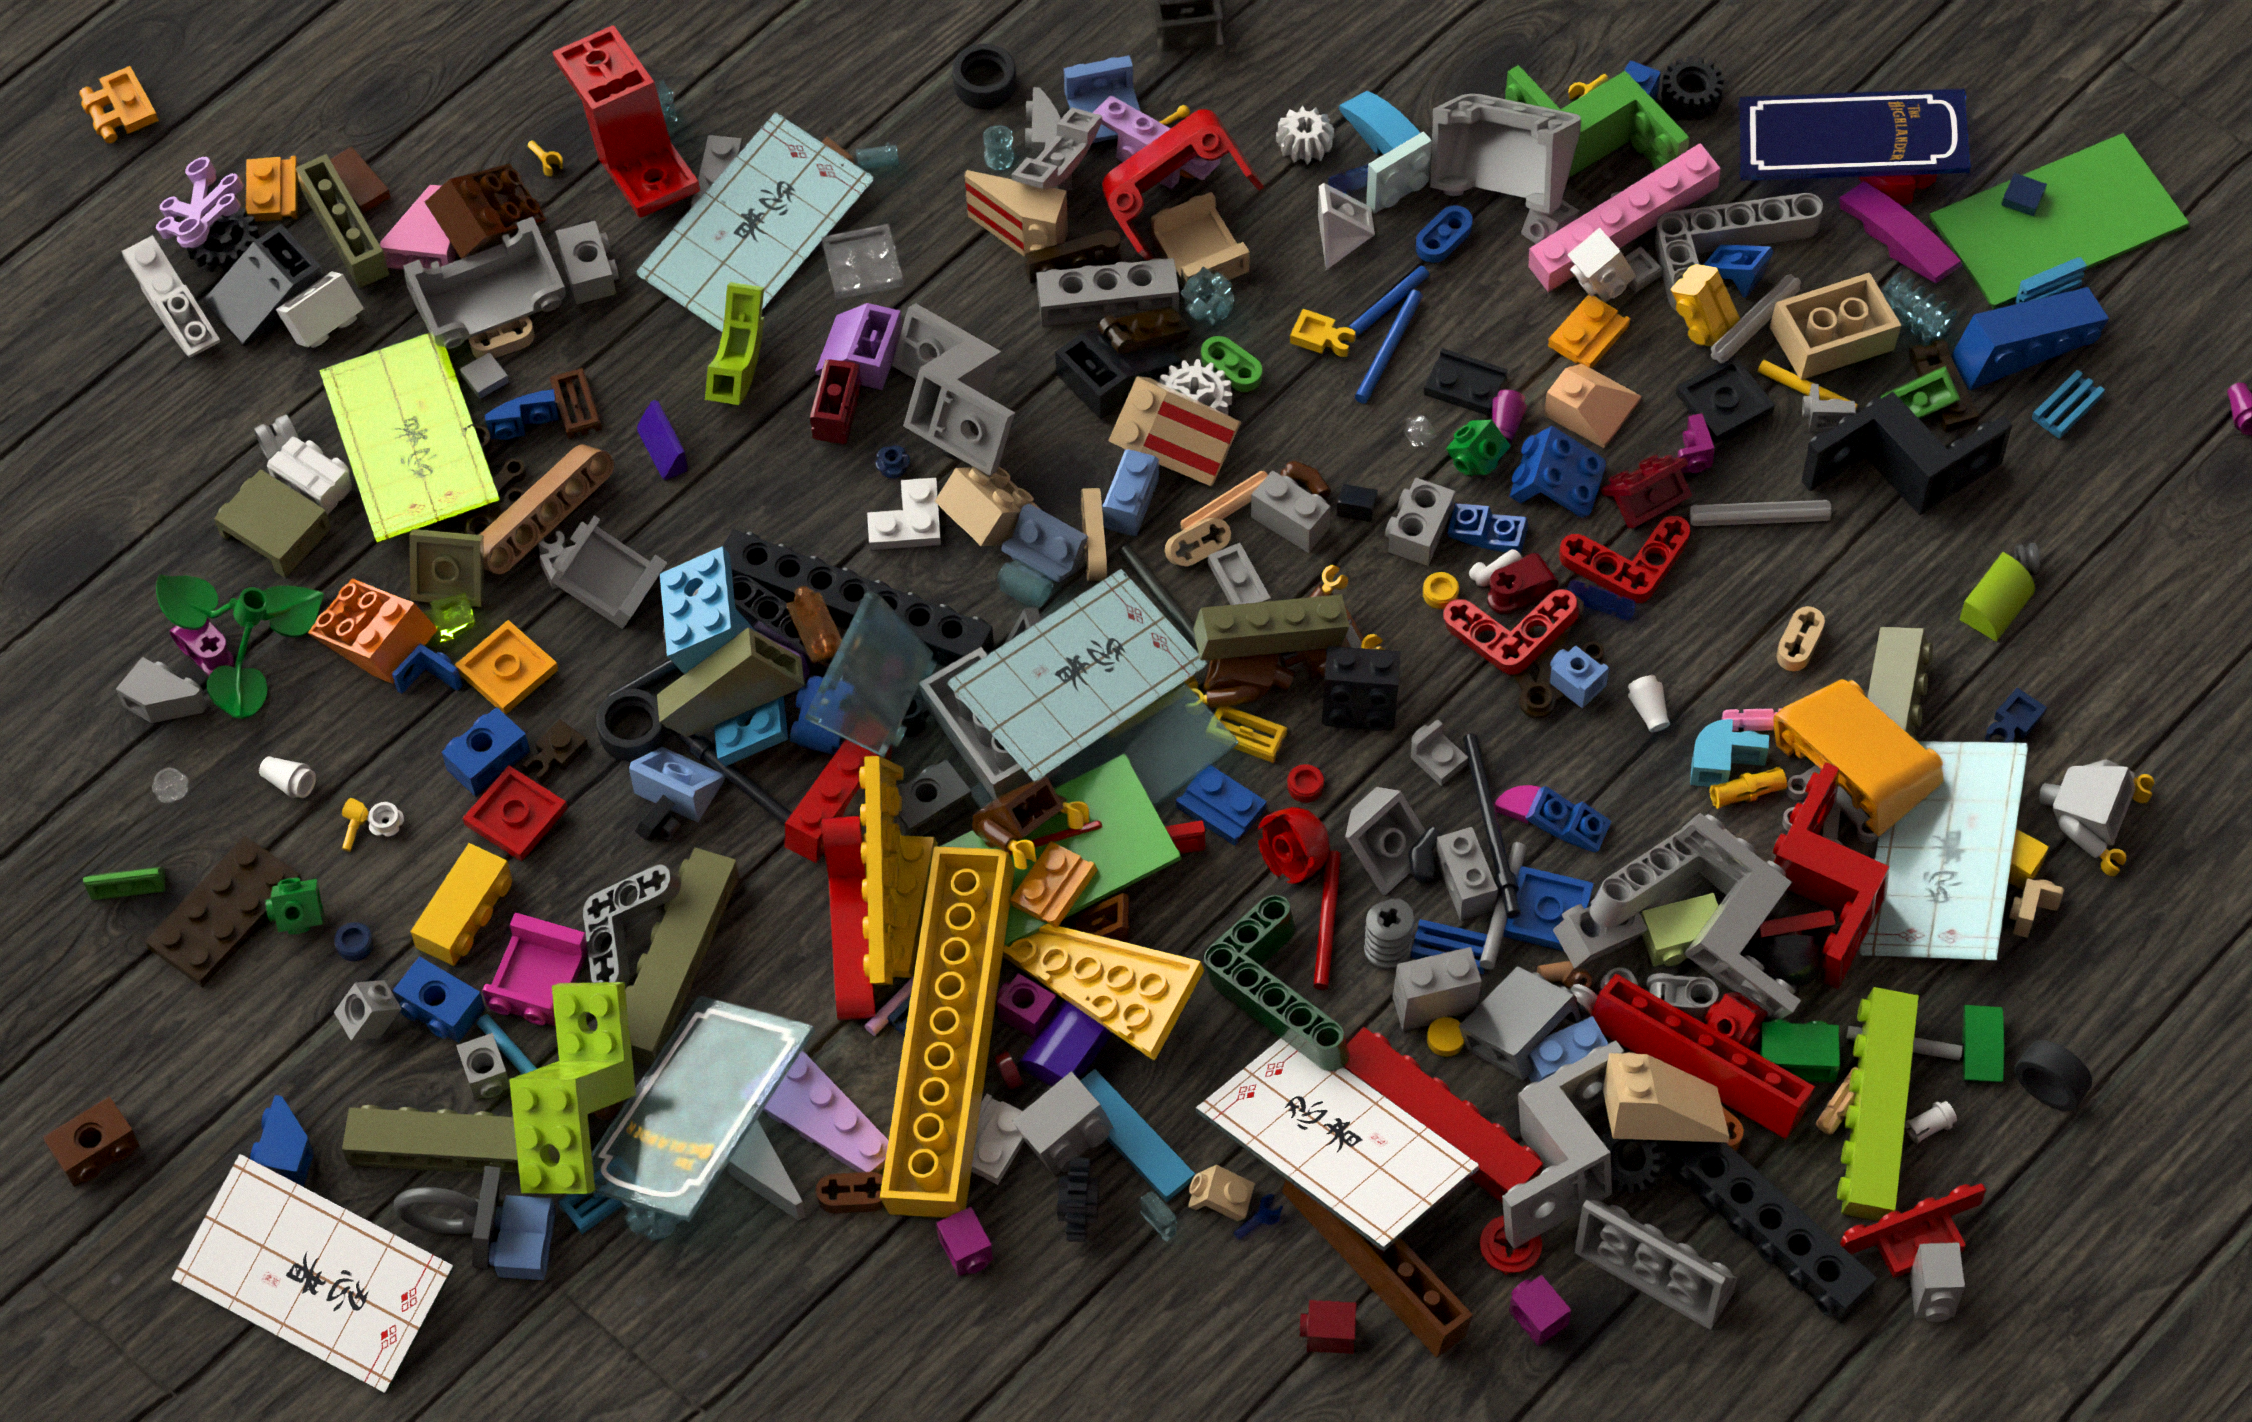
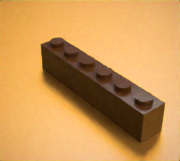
M1288 1175L1286 1176L1282 1193L1436 1358L1466 1337L1473 1314L1398 1235L1388 1244L1382 1246Z

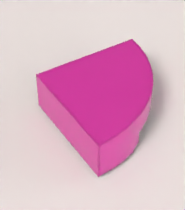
M1522 785L1505 791L1494 804L1496 812L1528 824L1529 821L1525 818L1538 789L1541 787Z

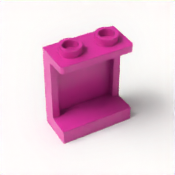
M515 913L510 923L512 938L492 984H485L482 990L486 1005L492 1011L501 1015L512 1013L523 1016L527 1021L536 1025L547 1023L556 1026L552 985L576 982L588 954L585 932Z

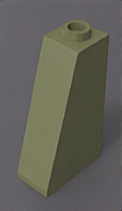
M748 627L657 694L659 723L688 737L794 692L804 686L801 657Z

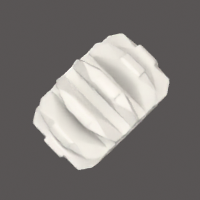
M1303 105L1298 113L1289 109L1287 118H1280L1278 132L1276 133V141L1278 146H1281L1283 156L1291 155L1294 163L1299 159H1304L1307 165L1311 158L1321 161L1324 153L1330 152L1332 138H1334V128H1332V124H1329L1328 115H1319L1317 107L1311 112L1306 111Z

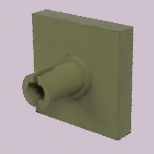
M413 529L409 535L410 601L481 607L484 602V535Z

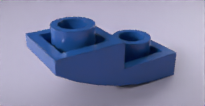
M554 389L515 398L496 407L485 415L491 440H509L514 437L525 436L524 424H544L548 421L559 420Z
M1455 503L1447 533L1449 537L1473 546L1500 552H1508L1514 549L1521 554L1529 524L1527 517L1492 514L1490 506Z
M1547 786L1538 789L1525 818L1547 833L1594 853L1599 851L1611 824V820L1583 801L1574 805Z

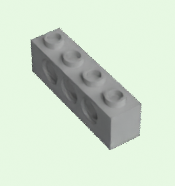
M1155 258L1149 261L1132 263L1119 262L1114 265L1083 266L1067 270L1052 269L1036 273L1042 326L1098 321L1108 315L1119 318L1172 306L1175 311L1179 312V288L1174 258Z

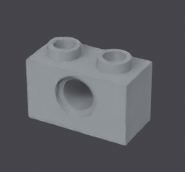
M596 221L557 230L556 236L560 254L576 305L615 295L614 280L619 279L615 260H608L606 253L611 252L606 232L599 233Z
M1473 827L1437 837L1435 859L1460 921L1494 911L1498 889Z

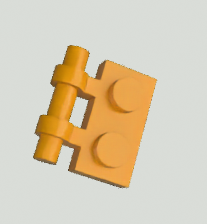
M131 66L100 78L103 89L93 92L91 87H84L79 92L84 111L92 116L94 120L93 127L96 133L102 136L106 143H113L117 140L118 136L115 128L123 125L127 134L159 121ZM111 104L114 110L105 114L104 106Z

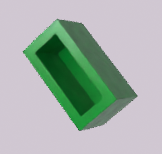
M1783 1019L1762 1022L1760 1028L1761 1036L1758 1040V1054L1806 1082H1836L1840 1067L1839 1025H1828L1824 1021H1811L1807 1024L1790 1023Z

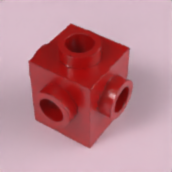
M1737 991L1726 993L1720 1002L1716 1001L1707 1012L1705 1020L1708 1021L1707 1025L1751 1049L1761 1036L1759 1027L1769 1012Z

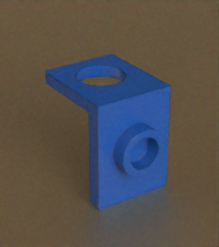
M421 643L392 673L396 689L401 694L424 670H427L457 691L462 687L458 669L450 658L442 652L434 653ZM414 664L411 673L403 679L407 669Z

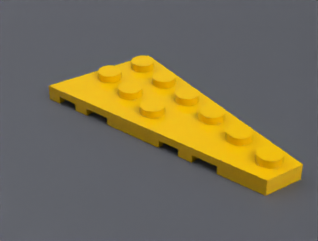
M880 756L864 757L865 766H861L859 771L860 786L862 789H865L866 803L861 804L860 807L861 824L866 826V841H863L861 844V858L863 864H867V879L862 881V897L865 902L868 901V917L863 918V935L865 939H869V954L864 956V973L866 977H870L871 984L893 985L895 940L893 933L888 932V927L893 924L897 913V906L893 902L892 895H890V888L898 887L900 828L897 823H894V816H897L899 811H902L901 795L899 796L896 780H903L904 768Z
M1049 923L1039 927V932L1027 938L1019 939L1009 947L1004 945L1002 956L1154 1061L1204 972L1203 965L1198 960L1058 926L1056 929Z

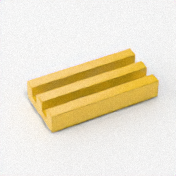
M1229 706L1217 708L1206 731V739L1271 763H1274L1276 753L1282 746V740L1287 735V727ZM1223 717L1234 722L1243 724L1245 726L1254 728L1256 730L1268 733L1275 737L1274 739H1272L1267 736L1253 732V730L1244 726L1239 727L1234 724L1222 721L1221 719Z

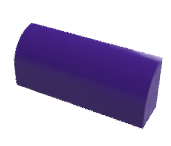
M1064 999L1018 1062L1017 1067L1051 1087L1071 1071L1080 1080L1113 1032Z

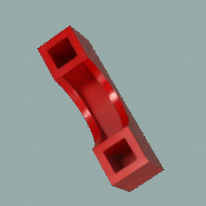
M862 718L859 720L785 822V848L814 863L818 862L824 853L822 819L843 816L850 801L861 788L859 771L861 766H865L864 757L880 756L889 761L891 760L892 733Z

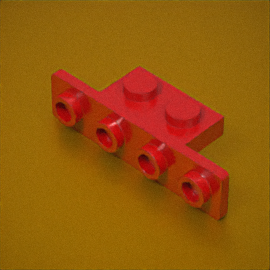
M1983 1183L1973 1187L1969 1184L1961 1185L1944 1198L1938 1200L1927 1198L1915 1205L1912 1210L1902 1214L1900 1211H1893L1883 1216L1878 1223L1867 1227L1864 1224L1856 1225L1844 1233L1840 1245L1850 1254L1877 1245L1893 1278L1911 1272L1920 1244L1959 1243L1960 1252H1964L1966 1244L1951 1216L1981 1205L1986 1189Z

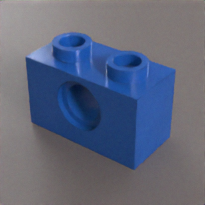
M496 707L489 714L480 716L474 722L473 727L462 736L453 738L441 753L447 771L476 797L492 784L508 765L512 767L530 752L526 733ZM483 747H490L487 751L478 752Z
M420 956L393 989L394 997L401 1007L400 1013L411 1021L419 1019L427 1024L428 1029L439 1038L445 1039L448 1036L458 1043L485 1010L480 991ZM434 1000H444L440 1005L430 1006V1003Z

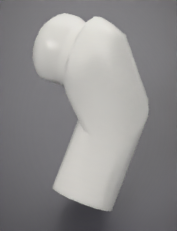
M1511 549L1487 567L1481 562L1474 564L1469 571V576L1472 580L1476 581V585L1487 587L1490 585V576L1495 570L1519 561L1522 557L1518 551Z

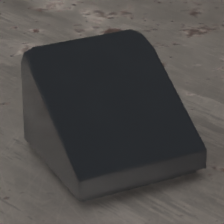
M1343 484L1337 501L1336 516L1371 522L1378 490Z

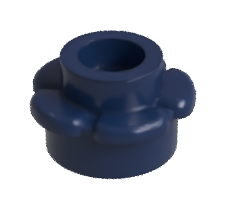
M898 445L883 447L876 455L878 459L875 462L876 467L887 478L901 477L910 464L909 455L905 454V449Z

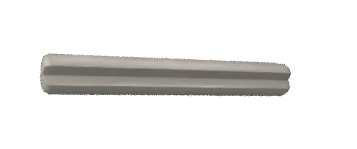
M1788 274L1779 281L1711 347L1712 359L1725 363L1772 318L1776 302L1794 297L1800 291V279L1795 278L1792 274Z
M1828 500L1693 505L1690 508V522L1693 526L1829 521L1832 515L1831 503Z

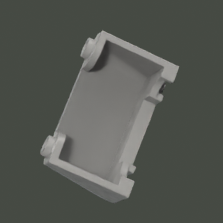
M1482 94L1458 96L1433 109L1430 187L1443 190V193L1449 196L1462 195L1465 190L1472 187L1526 198V207L1532 209L1533 214L1541 216L1551 215L1561 205L1581 131V117L1569 112Z
M533 217L517 222L519 232L511 239L508 234L503 235V244L440 267L438 262L435 261L431 263V269H427L422 266L420 260L403 266L409 293L437 346H445L447 349L455 348L468 338L542 310L545 312L552 311L562 304L566 294L565 286Z

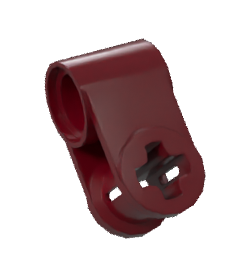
M1532 553L1510 565L1498 568L1490 576L1491 590L1488 593L1487 602L1489 607L1499 614L1512 613L1532 602L1545 599L1557 589L1559 582L1541 555Z

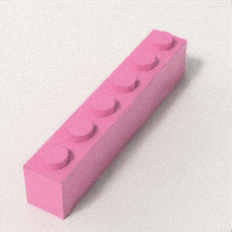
M1701 143L1529 248V268L1547 292H1550L1574 277L1570 270L1574 264L1567 254L1597 229L1601 228L1618 249L1657 226L1659 217L1664 213L1682 210L1718 188L1720 167Z

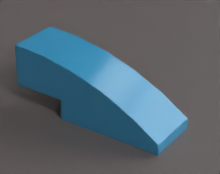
M1365 91L1339 105L1340 112L1376 155L1381 152L1386 154L1420 134L1419 130L1400 111L1369 91Z

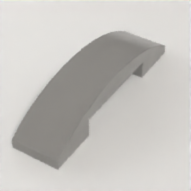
M1071 107L1057 123V136L1036 159L1027 157L1012 173V180L1042 189H1050L1062 183L1076 169L1089 150L1101 126L1102 115Z

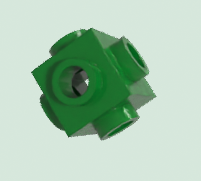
M1472 420L1456 431L1454 434L1455 439L1448 445L1446 450L1452 457L1454 466L1464 475H1487L1496 469L1498 460L1511 445L1493 420Z
M288 878L278 882V886H273L271 899L266 900V910L269 921H276L278 932L288 931V934H300L310 930L311 926L323 925L324 909L317 879L300 881V878Z

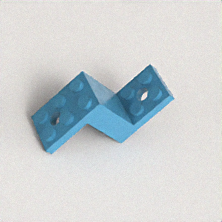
M723 546L660 573L667 657L684 674L748 627L756 631L735 608L730 554ZM698 589V593L692 596L695 590ZM784 696L714 725L717 759L724 767L788 740ZM753 717V718L751 719L750 724L747 725V726H744L745 723H746V721H747L749 718Z

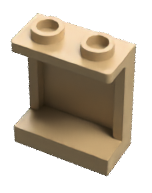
M1212 192L1192 197L1183 204L1163 209L1151 217V237L1164 259L1174 258L1177 280L1187 297L1249 272L1250 252L1244 242L1236 243L1216 210V198Z

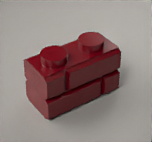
M833 359L825 360L810 415L812 438L839 444L847 443L857 406V398H859L862 387L860 366L858 364Z

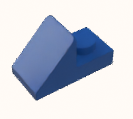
M1720 244L1703 265L1716 267L1722 279H1733L1742 297L1747 298L1763 278L1774 251L1771 247Z

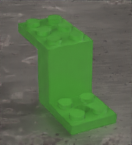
M1519 65L1507 72L1506 100L1569 112L1581 117V131L1568 178L1631 141L1638 153H1643L1651 161L1655 171L1688 151L1690 137L1626 71L1562 109L1544 93Z

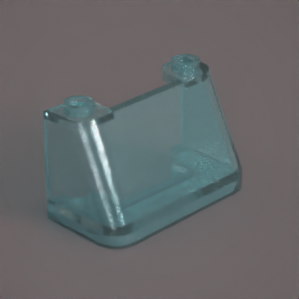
M867 589L804 719L885 757L891 744L898 747L907 727L901 725V722L921 679L924 680L930 677L937 664L936 661L931 659L934 652L880 595Z

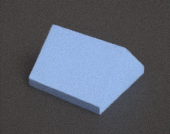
M664 747L632 761L629 766L634 794L654 803H657L664 794L675 803L671 811L696 822H699L725 779V776L720 772Z

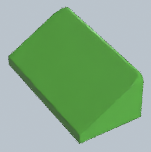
M1946 366L1881 395V398L1893 391L1918 419L1961 400Z
M163 867L90 875L83 878V883L91 900L165 891V870Z

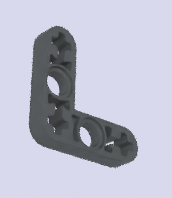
M656 865L594 893L587 899L583 907V919L592 983H604L609 980V982H625V988L628 986L630 971L623 922L674 899L681 888V878L677 872L664 865ZM637 889L638 895L633 904L627 906L626 899L628 894L632 890ZM611 935V946L607 951L601 952L602 941Z

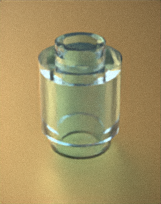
M1018 559L1013 560L1011 563H1005L997 578L998 582H1000V591L1028 606H1043L1053 589V582L1048 580L1046 574Z

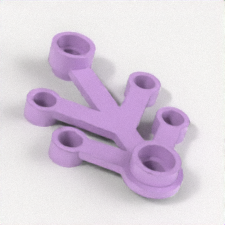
M207 157L194 160L185 170V173L194 184L191 205L179 201L177 197H170L159 206L165 218L156 225L157 231L163 239L177 236V241L182 247L195 248L202 245L209 234V227L222 214L230 216L241 207L235 195L243 189L244 185L237 174H230L224 177L220 184L207 196L208 186L216 180V169ZM177 216H182L187 219L179 223L176 222L174 218Z

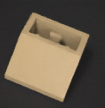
M975 467L955 468L935 500L980 546L1002 545L1013 536L1022 507L1030 503L1039 508L1033 502L1034 498L1032 495L1018 488L1010 480L1008 472L1000 467L991 476Z

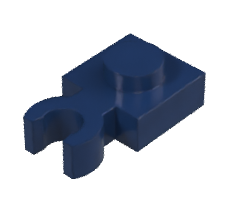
M2016 688L1996 711L1994 719L1998 722H1994L1988 727L1984 740L1989 742L1994 735H2001L2005 738L2001 747H2011L2015 734L2025 739L2044 717L2047 707L2019 688Z

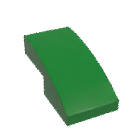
M1964 1005L1962 1043L1964 1044L1963 1081L2002 1083L2004 1075L2003 1007Z

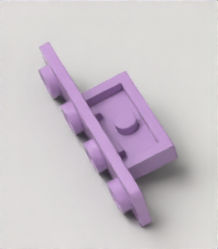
M1113 96L1108 97L1093 112L1102 115L1101 124L1118 133L1116 159L1122 162L1171 129ZM1197 155L1159 183L1172 189L1179 182L1181 169L1200 180H1204L1220 164L1221 158L1215 161H1208Z

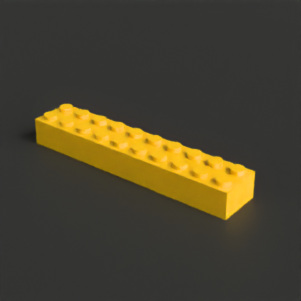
M934 847L880 1193V1199L888 1213L892 1215L947 1218L966 1209L1015 867L1009 853L1002 849Z

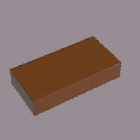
M352 146L330 159L361 214L366 213L390 198L389 189Z

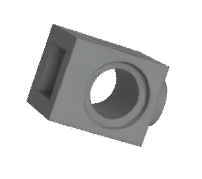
M385 980L356 982L334 1013L350 1040L356 1041L381 1038L400 1012L401 1007Z
M493 1033L456 1045L475 1100L496 1097L503 1090L510 1088L509 1079ZM484 1066L493 1067L487 1073H477Z

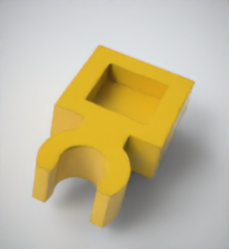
M1303 309L1290 334V343L1321 354L1327 346L1332 348L1336 355L1347 357L1349 346L1340 343V341L1346 340L1354 343L1356 332L1348 327L1335 329V319Z

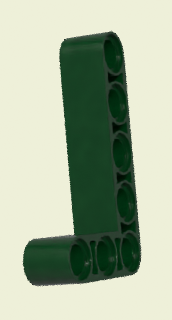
M1281 895L1267 896L1206 950L1204 961L1211 985L1320 1068L1326 1071L1339 1070L1346 1065L1350 1056L1344 1031L1340 1024L1261 967L1294 936L1296 930L1289 901Z

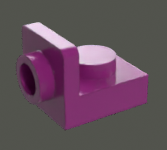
M1703 414L1689 416L1687 431H1683L1685 448L1678 451L1677 458H1686L1689 464L1681 469L1682 473H1699L1706 468L1712 467L1714 445Z

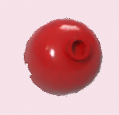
M1299 807L1282 809L1265 816L1259 823L1258 830L1263 828V838L1258 840L1259 850L1264 862L1277 877H1280L1283 873L1287 878L1291 879L1287 881L1288 883L1302 882L1317 873L1325 864L1330 851L1328 832L1321 820L1309 810Z

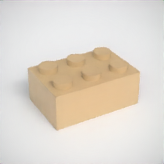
M1869 272L1776 302L1770 329L1800 380L1893 351L1901 324Z

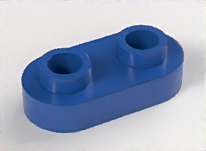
M1457 205L1443 209L1418 233L1416 238L1417 255L1422 260L1430 263L1440 262L1447 258L1471 234L1473 223L1471 213L1466 208ZM1451 226H1457L1459 228L1452 229Z

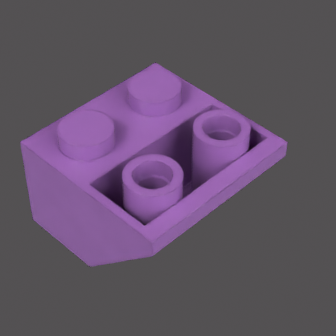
M866 303L836 315L815 370L816 375L821 376L825 360L833 359L853 362L860 366L862 386L882 390L902 331L901 311Z

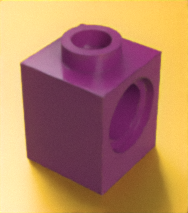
M1019 973L1011 984L1006 982L1001 987L996 998L999 1019L1034 1040L1057 1010L1056 995ZM1020 1002H1030L1032 1004L1025 1009L1016 1007Z
M972 1207L936 1223L938 1239L958 1276L967 1272L969 1274L977 1273L993 1260L992 1245Z
M1542 1275L1532 1282L1529 1279L1521 1282L1512 1291L1509 1313L1538 1347L1569 1325L1571 1309Z

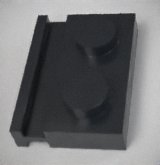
M1442 348L1440 356L1436 360L1424 386V395L1490 416L1493 398L1497 397L1498 392L1502 389L1503 382L1507 378L1508 369Z

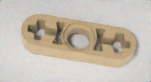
M1100 488L1081 489L1083 533L1088 536L1084 547L1087 580L1106 581L1107 559Z

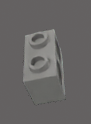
M1415 477L1410 490L1405 488L1400 496L1398 503L1400 512L1397 518L1392 516L1387 524L1385 537L1389 538L1388 552L1428 566L1453 513L1455 491ZM1421 505H1427V506H1430V507H1429V508H1423V507H1420V506H1421ZM1408 533H1415V534H1417V535H1416V536H1409V535H1407V534H1408Z
M1579 904L1562 914L1564 920L1553 931L1575 969L1632 944L1644 934L1648 928L1639 912L1616 927H1605L1593 920L1590 915L1591 906L1584 909L1582 904Z

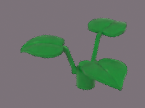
M161 574L156 582L159 606L164 615L176 626L188 630H198L204 626L207 617L216 619L233 609V616L240 626L245 627L235 668L227 665L219 666L213 670L207 681V691L212 701L232 717L246 719L255 715L262 707L268 691L267 682L262 672L254 668L242 669L253 626L258 625L261 619L263 621L269 620L272 630L279 635L291 638L303 636L315 624L324 596L320 591L297 586H275L264 591L256 587H249L241 592L238 600L231 598L228 604L214 611L219 599L215 588L209 582L194 576H166Z

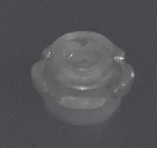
M1420 414L1413 419H1406L1408 427L1404 430V433L1410 443L1415 447L1420 444L1425 448L1428 447L1430 441L1436 437L1435 430L1429 421Z
M165 768L156 774L152 790L154 794H157V798L160 801L171 803L174 800L182 799L188 791L186 785L189 782L187 776L179 770ZM174 785L172 789H168V786Z

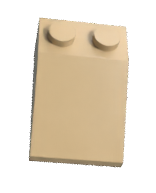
M1631 1052L1624 1054L1609 1053L1602 1090L1613 1139L1728 1142L1729 1133L1716 1086L1647 1054Z

